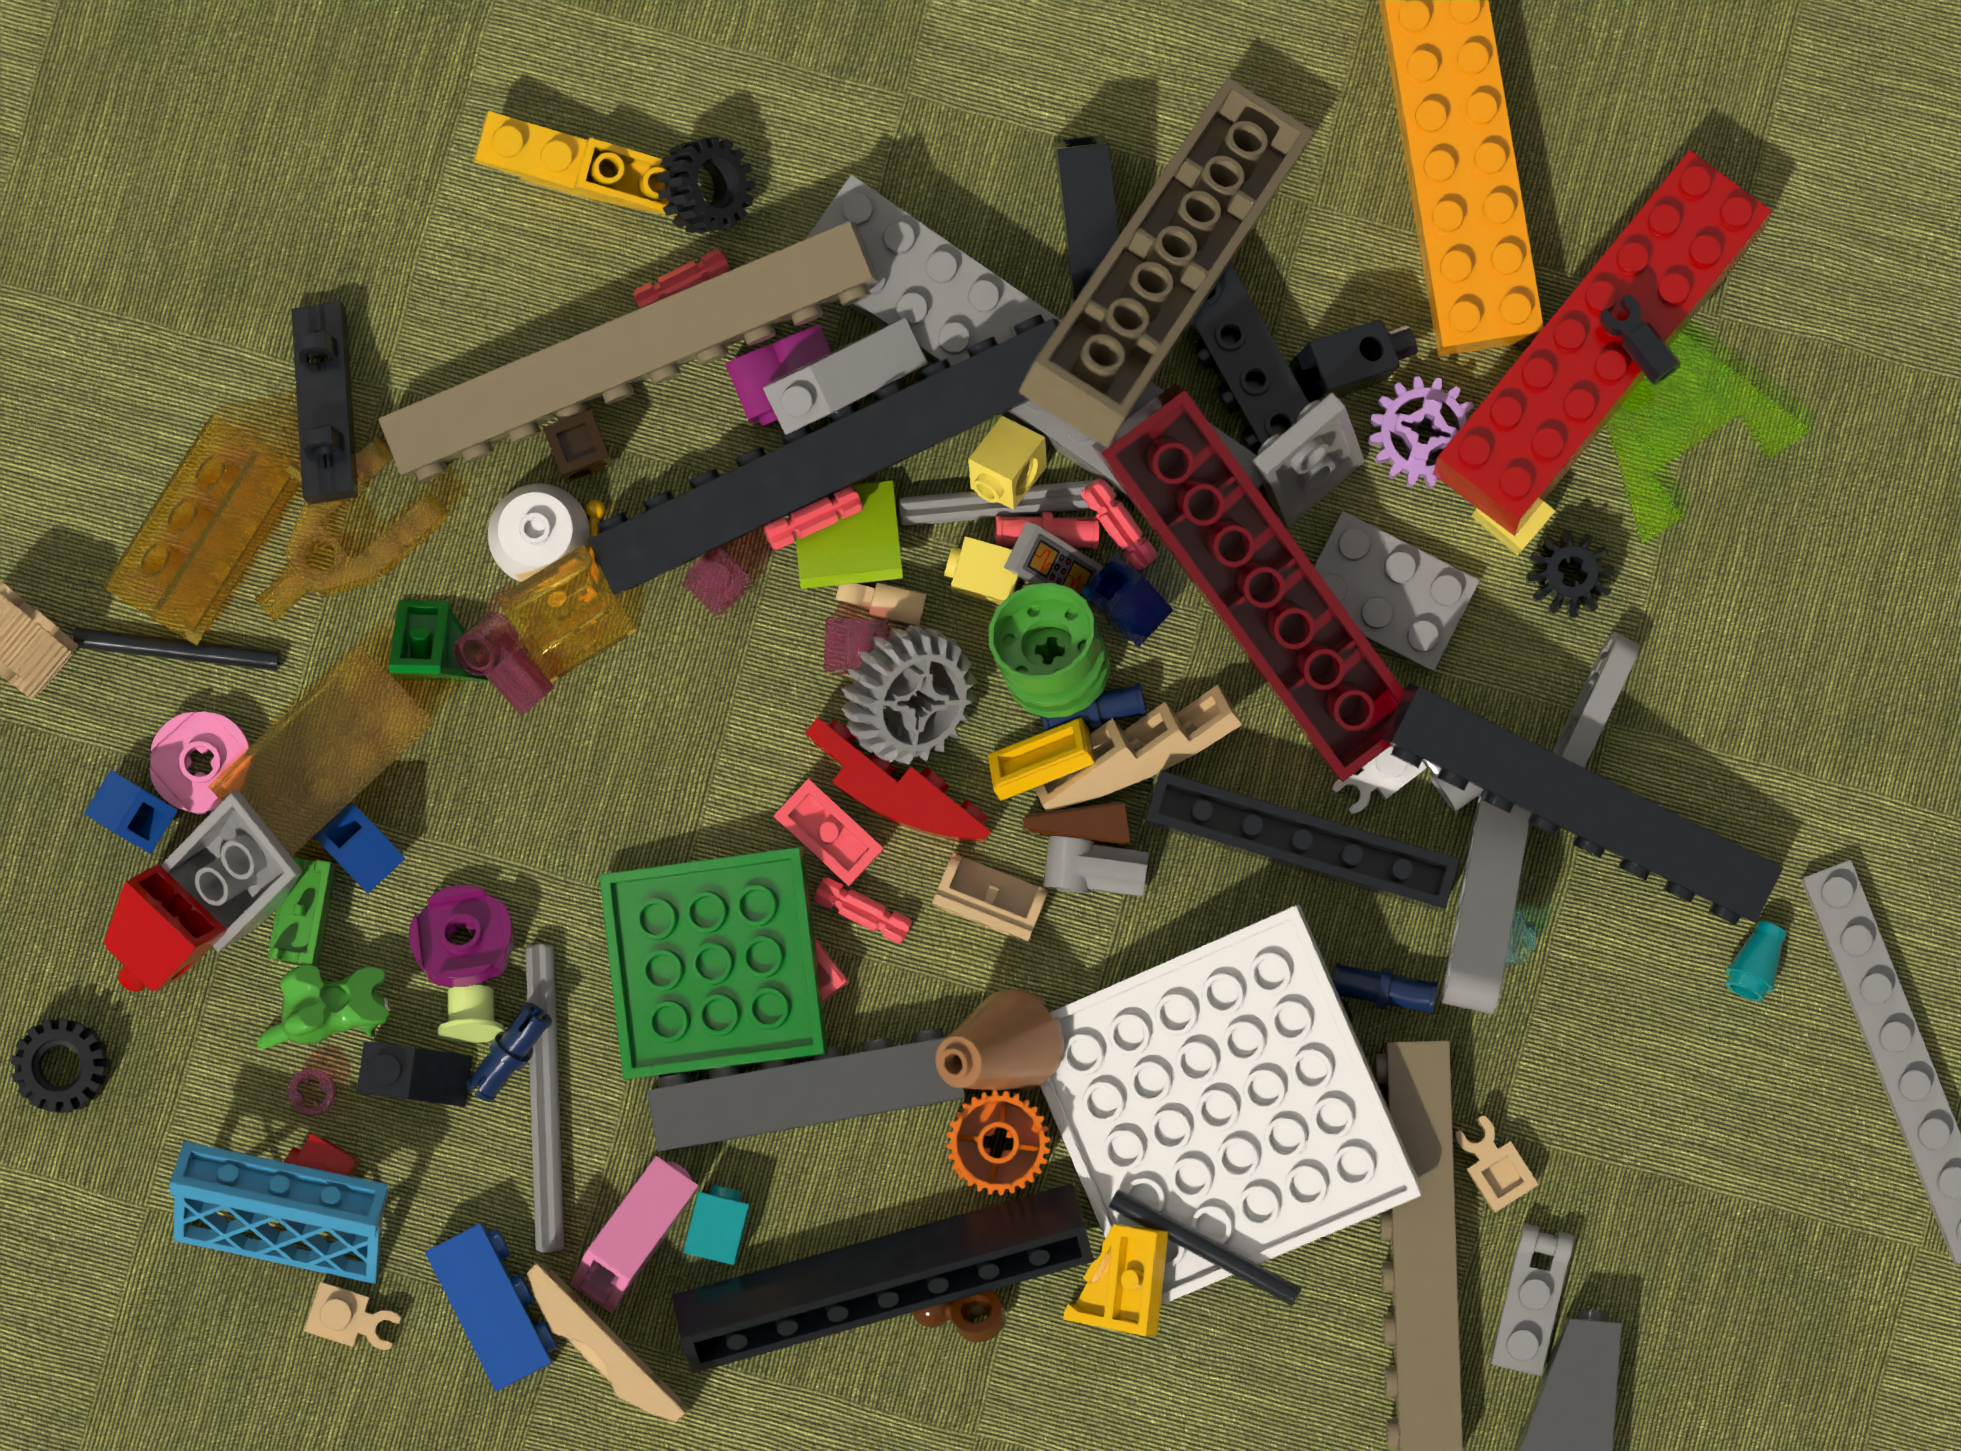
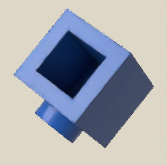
M110 770L84 814L116 835L151 854L178 810L139 785Z
M351 800L312 835L367 894L406 859Z

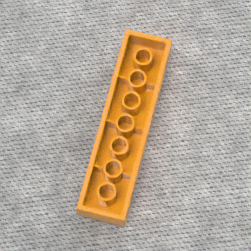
M1378 0L1437 355L1439 357L1532 342L1544 328L1489 0Z

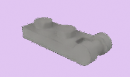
M1523 1222L1489 1364L1542 1377L1566 1269L1574 1244L1573 1234L1561 1231L1557 1233V1236L1539 1232V1226ZM1534 1252L1551 1256L1548 1271L1530 1267Z

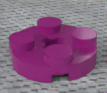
M457 885L442 889L427 899L428 905L422 909L419 916L417 913L414 915L409 927L410 947L418 966L427 974L428 979L433 984L452 987L472 986L484 982L490 977L500 976L506 970L508 957L514 946V927L506 906L499 899L497 901L494 897L486 895L484 889L472 885ZM466 927L469 934H475L473 939L464 945H457L455 942L448 941L449 938L457 935V928Z

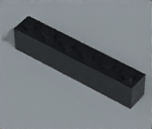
M1160 771L1144 825L1439 912L1446 909L1460 861L1459 858Z

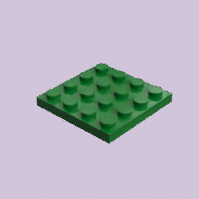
M796 847L599 874L623 1080L829 1054L804 848Z

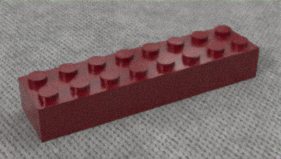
M1174 383L1130 416L1108 448L1098 442L1093 444V449L1329 770L1343 782L1389 748L1392 744L1381 738L1404 693L1403 688L1186 390Z

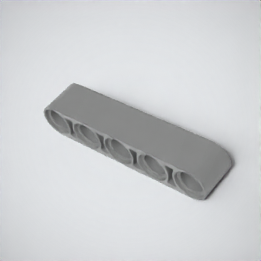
M1481 792L1471 828L1441 1003L1494 1015L1503 981L1529 827L1527 822L1531 813L1515 805L1511 812L1507 813L1483 801L1482 798L1485 792Z

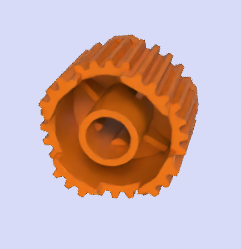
M994 1090L992 1096L988 1097L984 1092L982 1093V1099L974 1096L969 1103L962 1105V1112L956 1111V1122L950 1121L949 1125L953 1128V1131L947 1132L946 1136L951 1139V1142L946 1144V1148L951 1149L952 1153L948 1155V1159L954 1160L952 1168L959 1174L958 1177L968 1180L967 1185L970 1187L976 1184L977 1191L979 1192L986 1188L990 1195H992L994 1190H998L999 1195H1003L1005 1189H1008L1010 1193H1015V1188L1024 1189L1027 1184L1032 1183L1035 1173L1040 1175L1042 1172L1039 1165L1047 1163L1043 1155L1050 1153V1149L1045 1147V1144L1050 1142V1137H1046L1044 1134L1049 1130L1048 1126H1043L1044 1117L1039 1115L1036 1106L1029 1107V1100L1027 1099L1023 1102L1019 1101V1094H1015L1012 1098L1009 1097L1008 1091H1004L1003 1095L999 1096L997 1090ZM995 1128L1007 1130L1006 1138H1013L1014 1146L1012 1150H1004L1001 1158L989 1156L991 1148H983L984 1137L993 1136Z

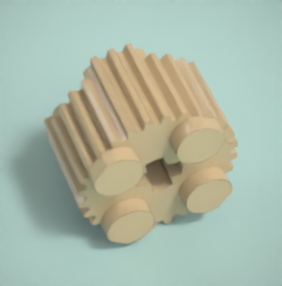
M0 581V675L29 699L33 700L67 663L79 645L63 633L37 609L32 608L23 598Z

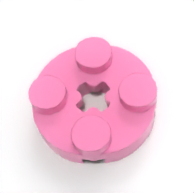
M188 712L172 718L158 731L153 739L150 750L152 751L150 757L151 768H149L150 776L157 792L172 806L199 815L212 813L230 793L237 789L243 795L255 769L251 745L242 729L225 716L212 712ZM197 750L205 754L210 750L213 753L214 758L210 762L213 770L208 775L201 771L195 775L190 773L189 768L193 765L190 754L193 751Z

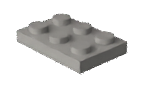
M1333 393L1329 394L1322 401L1316 400L1307 405L1299 414L1297 423L1283 435L1276 434L1265 441L1257 453L1258 456L1253 460L1274 513L1287 527L1291 526L1365 462L1346 407Z
M1342 511L1314 566L1368 641L1431 673L1434 672L1480 582L1479 579Z

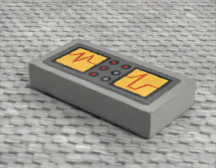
M1026 521L1004 568L1030 584L1055 583L1069 587L1088 602L1104 566L1040 526Z

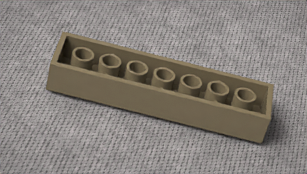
M1227 77L1034 361L1019 393L1108 448L1296 165L1314 131Z

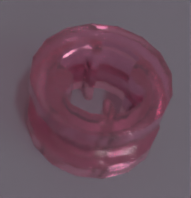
M306 1069L294 1075L289 1082L287 1093L294 1109L302 1114L314 1116L323 1114L332 1107L336 1099L337 1090L336 1084L330 1075L321 1070ZM311 1077H317L321 1080L319 1089L325 1092L326 1095L322 1103L314 1100V1107H307L303 1104L305 1095L299 1092V1087L303 1081L311 1084Z

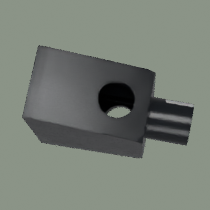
M1380 319L1309 342L1289 364L1296 381L1310 404L1316 400H1324L1331 393L1339 399L1385 381L1400 367L1399 360L1416 355L1418 348L1415 336L1407 325L1387 332L1383 321Z

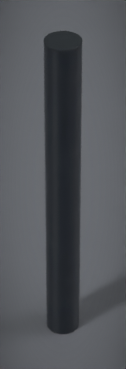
M76 628L73 640L79 645L78 648L273 671L279 670L281 658L279 650L86 628Z
M1119 1189L1109 1204L1110 1209L1144 1227L1168 1231V1240L1292 1307L1302 1291V1288Z

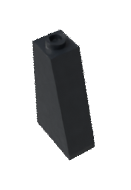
M1103 134L1053 140L1073 304L1119 237L1109 143Z

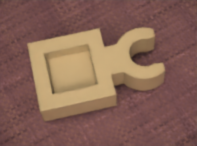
M1482 1115L1477 1118L1478 1124L1483 1129L1481 1141L1478 1143L1469 1142L1461 1130L1454 1133V1138L1457 1145L1463 1151L1473 1153L1478 1160L1466 1168V1171L1492 1212L1496 1213L1539 1184L1511 1141L1497 1148L1493 1142L1495 1138L1494 1126L1487 1117Z
M320 1281L304 1331L351 1347L356 1346L359 1334L366 1335L370 1344L375 1348L390 1350L393 1349L394 1342L382 1339L378 1334V1326L384 1320L400 1324L403 1317L392 1310H383L375 1314L367 1312L372 1297Z

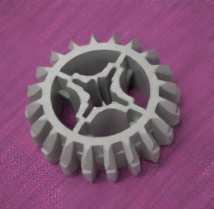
M909 624L905 632L901 629L891 628L888 641L882 637H873L874 650L871 653L858 651L863 661L858 669H847L854 681L853 684L841 689L845 697L850 700L841 708L845 716L850 719L846 727L849 728L852 735L857 737L860 746L870 753L874 752L876 756L884 761L892 762L896 760L899 763L909 765L913 758L927 761L930 749L945 752L944 740L948 736L959 738L958 732L955 729L959 721L970 720L967 712L964 711L965 706L977 701L973 693L968 690L977 682L973 674L968 671L972 663L965 654L961 653L962 649L959 648L955 641L948 637L944 638V635L935 629L926 628L924 630L919 626ZM931 663L935 674L934 684H932L933 674L929 672ZM883 706H886L885 715L889 717L888 728L884 722Z

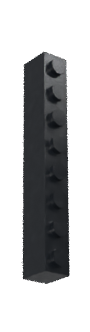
M1408 683L1381 738L1394 745L1390 755L1419 768L1422 760H1425L1440 768L1437 775L1438 779L1465 791L1468 783H1471L1486 791L1482 798L1483 801L1507 813L1511 812L1514 805L1532 813L1527 823L1556 836L1559 828H1562L1577 836L1573 843L1574 846L1598 858H1601L1606 850L1622 858L1618 868L1645 881L1651 872L1667 880L1663 889L1666 892L1689 903H1692L1695 895L1712 903L1708 911L1709 913L1733 925H1737L1740 917L1754 923L1757 922L1783 869L1782 866L1411 683Z
M1071 1183L673 1294L672 1300L680 1339L693 1374L1094 1262L1074 1186Z

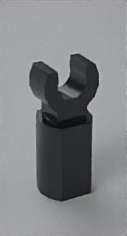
M1626 294L1622 297L1620 304L1627 311L1628 318L1623 321L1616 320L1605 309L1600 314V324L1607 333L1622 338V347L1652 385L1656 386L1675 373L1681 366V362L1649 322L1643 323L1640 319L1641 310L1639 303L1634 297Z

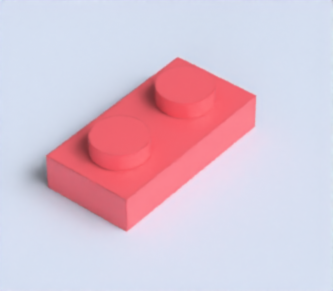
M807 779L773 816L848 887L856 881L884 850L877 841L810 779Z

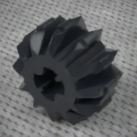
M1565 530L1561 534V548L1554 539L1548 536L1542 541L1543 549L1548 556L1539 552H1532L1529 561L1543 570L1527 573L1526 582L1531 584L1543 583L1544 587L1538 589L1532 595V599L1535 602H1539L1549 594L1553 598L1548 607L1549 614L1555 615L1561 608L1562 602L1566 603L1568 617L1574 619L1579 615V601L1586 610L1592 613L1598 608L1597 600L1592 593L1602 597H1607L1610 594L1611 588L1597 579L1612 576L1614 574V567L1597 565V562L1608 554V550L1603 546L1598 548L1593 554L1587 551L1592 542L1591 535L1584 534L1578 546H1574L1572 532ZM1569 563L1578 566L1576 575L1582 579V583L1579 584L1577 580L1571 586L1562 583L1564 574L1557 570L1558 565H1561L1563 569Z

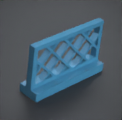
M183 1142L170 1180V1195H174V1241L376 1284L380 1268L383 1210L388 1197V1184L191 1142ZM226 1209L237 1219L228 1222L217 1212ZM200 1218L211 1229L188 1225V1223ZM277 1220L288 1230L279 1233L268 1222ZM252 1230L261 1240L248 1238L242 1232ZM328 1231L338 1241L328 1243L319 1233ZM301 1240L312 1250L299 1249L292 1243ZM352 1251L364 1262L348 1259L343 1254Z

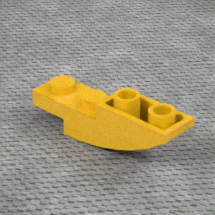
M488 111L486 113L473 163L520 176L519 180L646 212L666 215L662 208L669 204L667 198L659 200L657 193L658 190L665 189V183L657 182V174L667 171V169L660 165L663 160L661 158L591 137L585 140Z

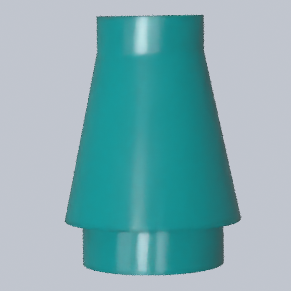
M1758 921L1754 932L1725 970L1728 975L1725 986L1741 997L1762 1002L1766 994L1774 990L1782 945L1787 935L1786 931L1775 924Z

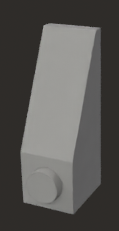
M904 317L767 382L763 390L784 434L787 435L927 365L928 362L907 318Z

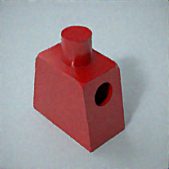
M156 864L125 882L104 942L106 949L123 964L117 977L124 988L133 992H140L147 987L149 990L157 992L184 976L217 943L227 929L159 864Z

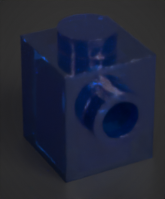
M1116 555L1081 591V594L1111 627L1138 647L1157 630L1159 625L1173 611V608L1141 573Z

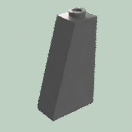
M1578 1308V1319L1564 1317L1514 1451L1613 1450L1622 1323L1609 1321L1610 1311Z

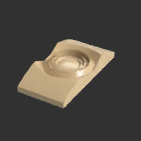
M537 1263L527 1272L535 1298L553 1333L566 1337L581 1355L612 1384L617 1397L650 1414L674 1422L679 1421L691 1410L546 1263Z

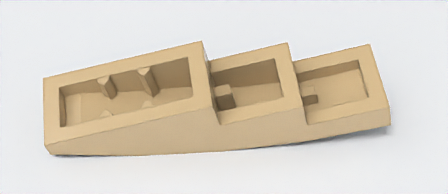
M1217 684L1178 713H1175L1166 702H1163L1124 731L1112 718L1090 734L1095 764L1035 787L1042 806L1047 812L1100 798L1146 780L1160 773V771H1164L1194 756L1240 727L1242 723L1229 697Z

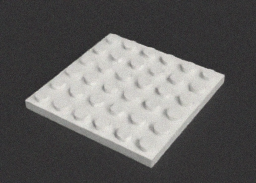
M1300 905L1291 907L1050 1012L1052 1018H1058L1062 1026L1064 1052L1060 1067L1040 1087L1105 1238L1113 1224L1126 1223L1142 1226L1109 1208L1114 1194L1119 1189L1256 1264H1260L1424 1194ZM1167 1240L1161 1305L1233 1274Z

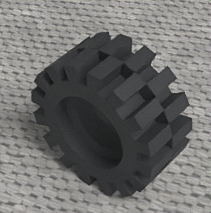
M709 137L681 143L680 146L673 147L669 151L671 156L664 157L660 164L667 171L657 174V182L665 183V189L658 190L657 193L659 200L667 198L669 202L662 209L666 216L677 214L672 223L678 228L686 226V232H699L701 234L737 225L738 220H743L748 214L744 207L752 206L754 198L746 195V191L755 189V180L746 181L745 176L746 173L752 172L750 163L741 165L739 161L745 154L741 149L731 150L733 143L727 139L719 141L720 137ZM701 166L708 171L714 185V197L710 205L704 200L698 187V174Z
M50 1019L42 1021V1024L37 1027L32 1026L26 1031V1037L18 1040L15 1046L18 1048L16 1056L12 1055L11 1064L15 1066V1073H11L13 1082L18 1083L20 1087L18 1092L23 1098L31 1101V1105L50 1112L68 1113L87 1107L91 1100H96L102 1094L99 1091L103 1085H107L109 1079L106 1073L107 1068H111L110 1058L106 1057L105 1051L108 1049L105 1043L99 1040L98 1034L93 1029L72 1020ZM56 1046L70 1047L76 1052L80 1060L78 1076L72 1083L65 1086H55L49 1083L42 1072V1060L45 1054Z

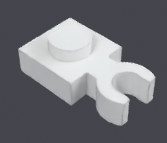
M1391 745L1363 766L1360 774L1351 775L1343 782L1338 779L1331 790L1334 794L1341 791L1345 786H1353L1358 790V802L1348 809V812L1354 815L1361 812L1368 805L1372 791L1377 789L1384 800H1386L1427 768L1426 765L1421 762L1419 768L1390 755L1394 748V745Z

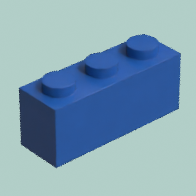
M480 1223L425 1252L495 1392L555 1362L551 1351L557 1349L558 1345L544 1320L536 1324L527 1306L534 1302V1298L521 1274L512 1277L504 1261L511 1253L498 1228L489 1231L485 1223Z

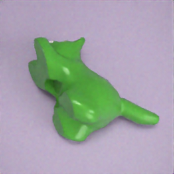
M309 964L296 966L285 974L280 982L283 992L281 1005L282 1022L266 1029L257 1040V1047L259 1049H266L288 1040L300 1045H312L326 1040L332 1034L348 1031L353 1028L366 1032L371 1038L374 1037L376 1027L384 1024L389 1018L388 999L379 992H376V989L385 982V972L378 967L367 966L356 970L342 980L327 982L321 977L318 967Z

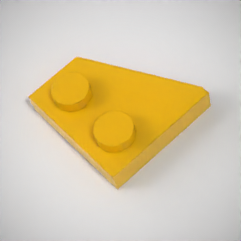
M1126 1223L1113 1224L1102 1244L1100 1256L1091 1263L1083 1277L1087 1281L1086 1286L1076 1303L1067 1305L1063 1320L1141 1336L1157 1335L1168 1231Z

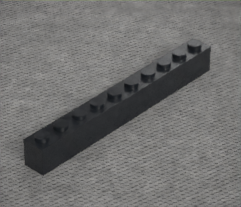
M1041 314L1015 325L1013 328L1017 336L1000 344L997 343L995 336L967 348L966 350L970 358L954 366H951L947 358L921 370L920 373L923 380L905 388L901 380L873 393L877 401L874 404L858 410L855 402L827 415L831 424L815 432L811 431L809 424L782 436L781 439L784 446L766 454L763 446L734 459L738 466L735 470L720 476L717 468L689 480L692 490L676 498L673 497L671 490L643 502L646 512L628 520L625 512H622L597 524L600 534L589 538L588 542L613 595L629 591L758 530L770 522L785 517L794 511L830 496L1030 401V399L1020 394L1019 390L1034 361L1059 326L1058 319H1051L1045 322Z

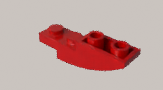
M817 717L805 732L806 737L843 767L832 780L833 786L875 814L905 828L945 839L985 843L991 836V831L984 826L990 818L967 799L959 806L944 794L949 785L929 768L925 767L919 773L913 767H910L897 782L891 777L897 769L888 761H884L876 756L874 752L866 757L851 745L857 737L852 735L850 730L836 719L832 718L827 725Z

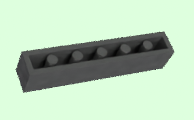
M939 1028L912 1033L913 1043L893 1047L892 1037L861 1042L862 1052L842 1056L841 1046L828 1048L829 1054L811 1056V1061L792 1065L790 1059L759 1063L760 1070L741 1074L739 1065L708 1069L709 1079L690 1083L688 1073L657 1078L658 1088L647 1090L657 1152H665L965 1099L964 1088H956L949 1085L942 1079L937 1070L936 1052L939 1045L947 1038H944L943 1029Z

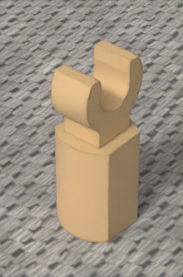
M855 583L839 585L835 600L870 608L869 614L919 626L927 595L881 583H876L875 588Z

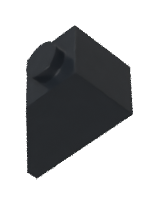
M364 1041L357 1092L466 1107L468 1094L466 1081L470 1078L473 1056Z

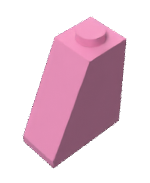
M655 1156L589 1246L569 1285L612 1314L691 1201L699 1185L691 1180L690 1174L680 1165L671 1161L665 1162Z

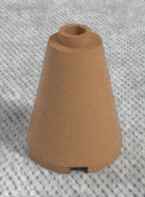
M1004 989L985 998L939 1045L936 1052L937 1070L946 1083L956 1088L1024 1092L1035 1089L1042 1085L1051 1075H1054L1060 1067L1064 1052L1062 1026L1058 1018H1052L1044 1006L1047 1003L1039 995L1024 989Z

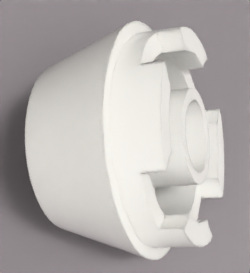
M529 484L507 494L494 509L488 525V544L497 565L511 578L530 585L551 584L569 576L580 565L589 546L590 527L581 504L567 491L549 484Z

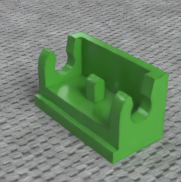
M291 856L301 868L302 873L283 903L276 909L267 958L319 967L338 866L331 862L313 861Z

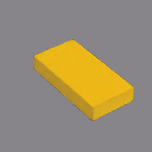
M1082 717L988 754L993 790L1000 801L1095 764L1089 729Z

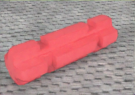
M714 249L700 256L702 261L695 263L692 260L658 277V283L652 285L649 282L635 289L633 296L639 309L729 272L730 266L723 252L720 249Z
M1098 478L1082 490V498L1090 509L1097 511L1095 516L1115 544L1121 549H1125L1123 555L1132 567L1141 570L1157 558V551L1148 539L1141 537L1143 535L1142 530L1125 506L1118 499L1114 500L1116 494L1107 481Z
M847 487L832 494V499L830 500L828 497H825L788 514L789 518L786 520L784 517L768 523L764 527L766 538L774 550H779L794 543V538L796 537L799 539L805 538L839 522V517H842L844 520L861 512L863 509L862 502L854 487Z
M825 877L820 882L814 894L816 903L830 910L833 907L838 909L840 915L873 932H876L877 929L882 931L883 937L895 943H902L912 925L910 918L896 911L893 913L886 911L887 907L851 888L849 892L844 890L843 884L829 877Z

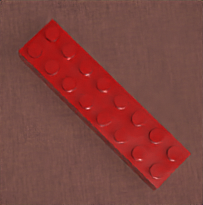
M1689 150L1439 454L1433 475L1515 537L1645 377L1644 373L1622 347V338L1620 336H1612L1602 328L1599 320L1601 312L1607 309L1614 319L1619 321L1626 320L1628 313L1620 303L1624 295H1631L1639 303L1641 310L1640 319L1644 324L1649 322L1669 347L1762 234L1772 210Z

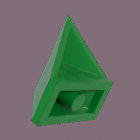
M398 600L388 663L389 673L397 680L499 682L451 611L450 601Z

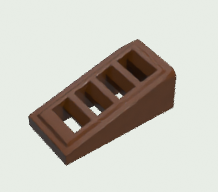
M1122 801L1030 814L1022 818L1023 830L1030 835L1073 837L1094 841L1098 844L1121 847L1125 845L1130 846L1131 843L1125 803L1122 804Z

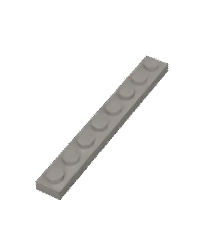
M1848 860L1804 877L1800 881L1953 1264L1958 1265L1961 1264V1133L1852 861Z

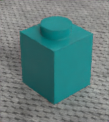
M712 1184L710 1194L698 1192L683 1253L736 1265L751 1204L740 1202L742 1191Z

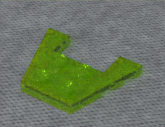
M1683 332L1669 346L1681 362V366L1675 373L1656 386H1653L1645 376L1606 424L1613 453L1616 454L1623 478L1626 498L1630 503L1636 523L1637 536L1642 545L1683 518L1655 477L1654 472L1736 417H1739L1770 460L1810 432L1798 419Z

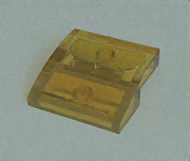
M585 544L496 597L549 684L637 632L616 595H613L608 582Z

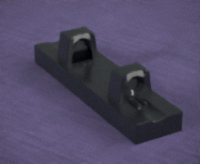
M335 301L317 306L293 308L291 313L303 498L308 505L358 497L346 307L341 301ZM329 356L332 359L310 364V359Z

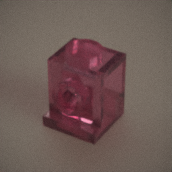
M718 548L712 554L710 552L704 554L687 572L689 576L681 583L717 621L754 586L752 579L723 549L720 551Z

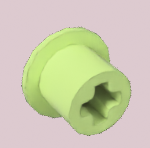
M484 985L452 987L448 990V1022L439 1025L437 1034L440 1038L459 1043H480L492 1041L497 1035L503 1036L505 1027L495 1021L494 990Z

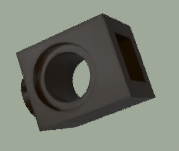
M591 409L543 427L565 483L614 465Z

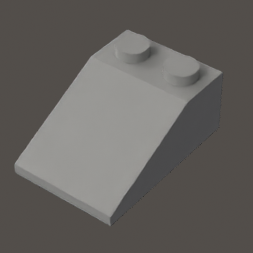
M238 789L230 793L160 865L227 929L225 934L213 946L217 952L222 951L257 929L283 903L302 873L301 868Z

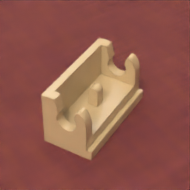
M953 853L933 899L932 906L1029 943L1049 890Z

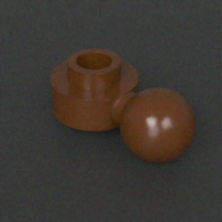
M993 1290L912 1312L919 1324L929 1328L939 1327L947 1322V1320H951L954 1322L958 1333L964 1339L972 1342H984L994 1338L1002 1330L1006 1320V1313L1002 1302ZM979 1315L988 1316L982 1322L973 1323V1320Z

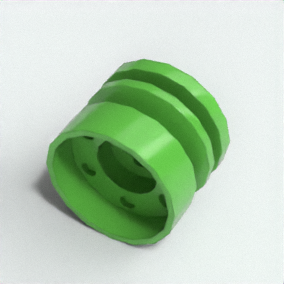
M1055 583L1031 584L1010 594L996 609L989 625V648L1014 701L1026 711L1046 718L1068 717L1088 708L1103 693L1110 676V654L1086 600L1073 589Z

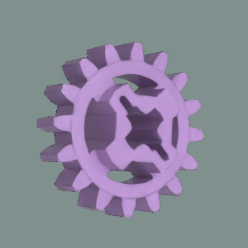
M1420 376L1413 379L1412 390L1407 391L1400 382L1395 384L1393 391L1396 399L1393 401L1388 397L1382 396L1378 401V405L1385 414H1372L1369 423L1380 428V432L1374 433L1368 438L1370 445H1381L1382 451L1374 459L1376 464L1389 460L1393 466L1389 471L1388 477L1394 479L1400 472L1407 474L1406 483L1409 488L1414 486L1418 477L1424 478L1428 489L1435 487L1437 477L1433 475L1435 465L1425 466L1428 456L1438 450L1443 451L1466 423V415L1474 407L1472 401L1459 405L1456 399L1460 388L1457 386L1448 393L1441 391L1442 379L1436 377L1430 388H1424ZM1423 400L1420 409L1411 415L1395 414L1404 405L1413 401ZM1442 406L1451 413L1457 428L1447 425L1440 413ZM1421 422L1429 423L1430 432L1437 435V437H1431L1427 444L1418 442V433L1411 430V428L1418 429ZM1390 435H1392V438L1401 440L1408 452L1407 460L1396 451Z

